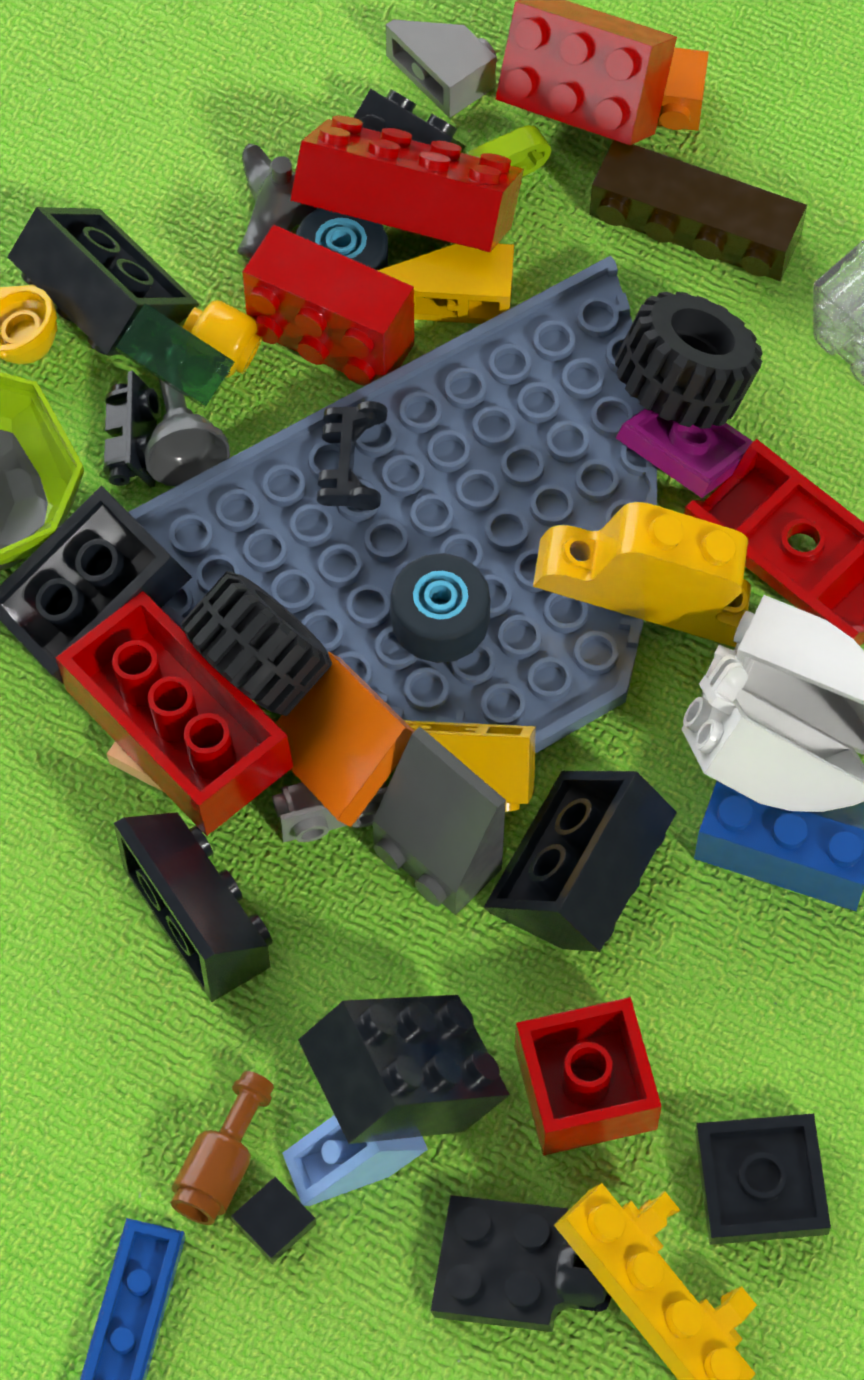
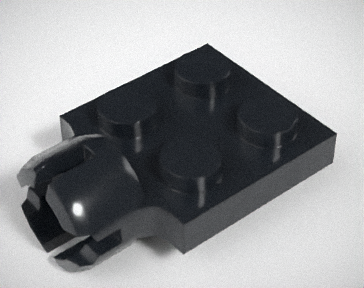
M450 1195L431 1305V1313L434 1318L553 1332L554 1320L558 1312L567 1308L601 1312L607 1309L612 1297L554 1226L568 1211V1208Z

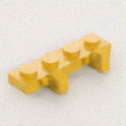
M601 1183L590 1189L554 1224L556 1229L678 1380H751L756 1373L735 1348L743 1338L734 1328L748 1317L757 1304L742 1286L720 1297L721 1305L713 1308L707 1299L698 1302L658 1253L664 1246L655 1234L667 1226L668 1217L680 1211L666 1191L662 1192L659 1197L652 1201L649 1199L639 1209L632 1201L621 1207L604 1184Z

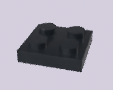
M814 1113L696 1123L695 1136L709 1245L829 1234L831 1225Z

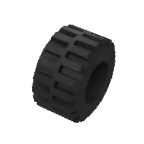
M661 292L657 297L650 296L646 299L644 305H641L615 358V366L618 368L616 373L619 381L626 384L625 390L632 397L637 398L640 401L639 404L644 408L652 410L659 417L667 421L672 420L682 426L691 427L695 425L700 429L711 428L712 425L719 427L726 424L728 419H732L761 367L762 360L760 358L763 353L761 346L756 343L757 338L754 333L744 326L745 323L739 317L732 315L723 306L712 303L697 295L695 297L685 292H676V294Z
M226 571L181 622L188 640L208 663L254 702L277 714L287 716L332 666L326 648L305 625L266 591L248 578L236 573Z

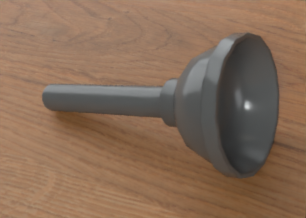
M160 331L152 335L150 343L166 414L163 421L155 427L144 451L146 469L154 480L166 486L176 487L229 459L230 452L228 439L223 432L215 427L207 418L194 414L187 408L171 338L166 332Z

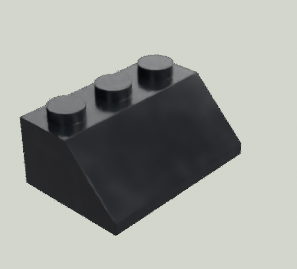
M36 207L7 256L22 271L21 277L29 285L34 284L37 288L43 289L55 304L56 312L64 319L75 323L88 336L87 341L90 346L107 356L139 354L151 345L150 338L154 333L160 331L167 333L186 319L194 307L197 308L199 306V303L99 208Z
M100 486L0 585V621L53 677L64 684L55 657L140 592L144 591L162 608L192 576L106 489Z
M561 771L484 908L490 914L561 949L600 952L604 944L612 936L615 924L628 900L639 887L640 879L655 851L663 843L666 831L677 812L637 771Z
M178 812L124 817L114 823L123 869L211 1002L270 968L268 946L273 943L267 927L257 914L250 917L247 916L238 902L243 899V896L236 881L226 869L218 873L208 858L213 855L212 848L203 832L196 825L189 829Z

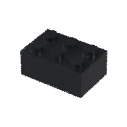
M459 995L345 1000L298 1039L348 1144L465 1132L510 1095L500 1076L497 1062L488 1053L474 1026L473 1016L462 1003Z

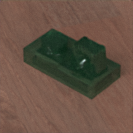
M146 303L115 349L204 409L234 364L233 360Z

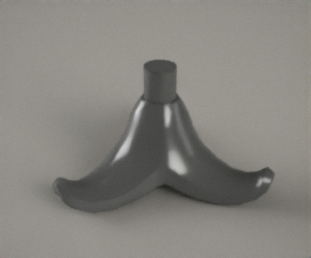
M248 144L242 154L245 175L256 203L247 231L237 250L239 255H243L249 260L273 224L291 232L294 227L302 223L307 215L317 209V207L290 201L295 177L290 159L279 156L271 161L263 150L255 144Z

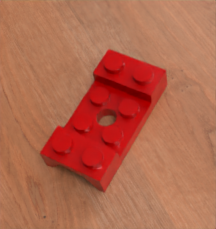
M758 439L754 440L749 445L734 473L705 501L692 500L687 504L684 514L743 533L748 538L745 567L795 607L827 620L861 646L864 643V522ZM796 534H805L815 540L817 547L808 552L797 551L790 546L788 539Z

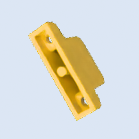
M628 503L599 531H589L568 525H558L549 528L540 538L533 587L735 647L737 643L733 641L743 614L746 610L749 611L751 584L743 579L748 538L737 530L650 503Z

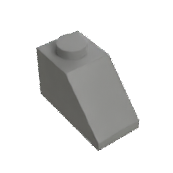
M392 20L386 24V56L449 118L496 87V53L488 41L483 38L478 39L465 25Z

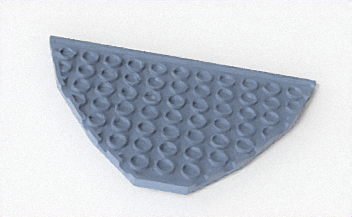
M610 255L129 511L192 576L161 609L184 631L181 622L226 571L242 575L266 591L314 634L326 648L327 652L329 651L341 658L403 720L536 726L535 754L625 703L644 620L533 587L540 538L549 528L558 525H568L589 531H599L628 503L644 502L657 506V467L616 439L622 424L645 408L639 404L640 401L637 398L632 397L625 390L626 384L619 381L616 373L618 368L615 366V358L632 325L626 293L622 292L617 276V265L612 256ZM365 401H374L385 405L388 409L387 420L366 429L355 441L353 473L359 481L381 494L380 506L374 510H358L352 506H323L316 501L317 491L323 489L318 486L319 472L322 470L338 469L340 443H328L322 439V429L327 424L323 420L324 410L329 407H356L359 403ZM446 553L466 559L479 568L486 579L491 600L490 623L485 639L473 653L457 661L435 663L419 659L402 647L395 636L391 618V591L396 576L408 563L424 555Z

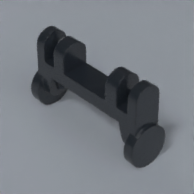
M365 401L359 403L356 407H329L324 410L323 420L327 424L323 426L322 439L328 443H340L338 469L322 470L319 472L318 486L323 488L317 491L316 501L323 506H352L358 510H374L380 506L381 494L377 490L363 485L353 473L355 441L366 429L387 420L388 409L385 405L379 402Z

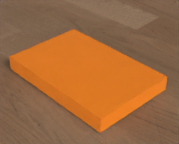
M328 651L332 666L287 716L281 715L276 725L288 736L293 761V768L290 770L338 821L351 827L398 765L414 730L341 658Z

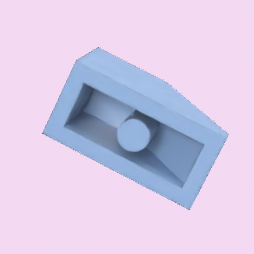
M333 1115L282 1154L301 1204L303 1206H311L388 1178L428 1149L423 1136L348 1144L335 1115Z

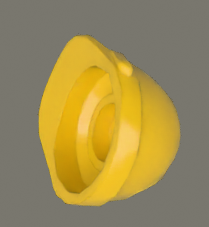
M34 284L0 287V359L14 364L34 363L48 353L54 342L57 332L55 305L43 289L37 288Z

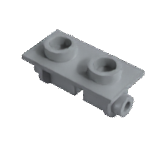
M386 781L352 825L353 827L362 828L373 825V819L388 788ZM303 783L281 787L282 793L272 796L276 815L280 817L283 843L295 839L299 842L315 841L324 837L329 830L347 826L338 821Z

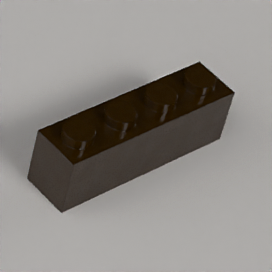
M613 140L592 183L590 215L600 218L607 224L630 228L647 234L655 241L669 242L695 251L706 259H718L743 268L754 276H766L780 282L802 235L807 204L637 145H627Z

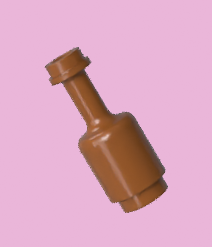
M244 1071L240 1079L234 1082L232 1089L238 1096L219 1132L206 1130L197 1136L172 1185V1191L175 1195L171 1201V1206L189 1220L203 1225H213L218 1215L226 1213L250 1164L251 1154L241 1143L242 1138L258 1106H269L272 1100L271 1093L274 1089V1085L260 1074Z

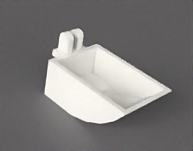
M763 595L755 614L747 610L743 614L733 640L737 643L735 649L732 650L719 644L706 675L710 676L722 657L725 655H735L739 658L748 674L744 689L852 747L857 753L864 755V650L853 638L827 620Z
M725 655L720 659L710 676L704 675L699 683L704 696L697 697L689 705L683 719L684 726L681 729L704 774L760 804L788 811L825 812L864 802V764L855 749L744 689L748 674L739 658L735 655Z

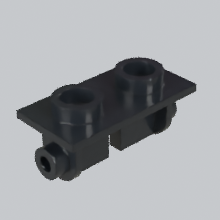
M132 370L128 371L127 384L113 385L111 392L105 398V431L109 435L122 432L123 434L122 436L105 440L103 472L109 477L108 481L113 485H126L130 482L131 477L139 476L152 488L155 487L156 480L152 478L146 469L144 451L157 426V419L161 416V403L156 391L153 388H149Z

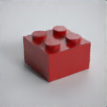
M631 997L516 1023L514 1048L543 1156L657 1130L662 1106Z

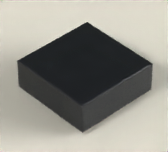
M276 1176L231 1215L232 1223L271 1264L316 1225V1218Z

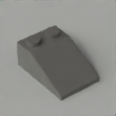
M418 727L411 734L373 819L374 850L379 858L391 869L398 870L401 867L415 879L417 890L429 903L437 907L443 904L456 915L502 870L506 800L424 729Z

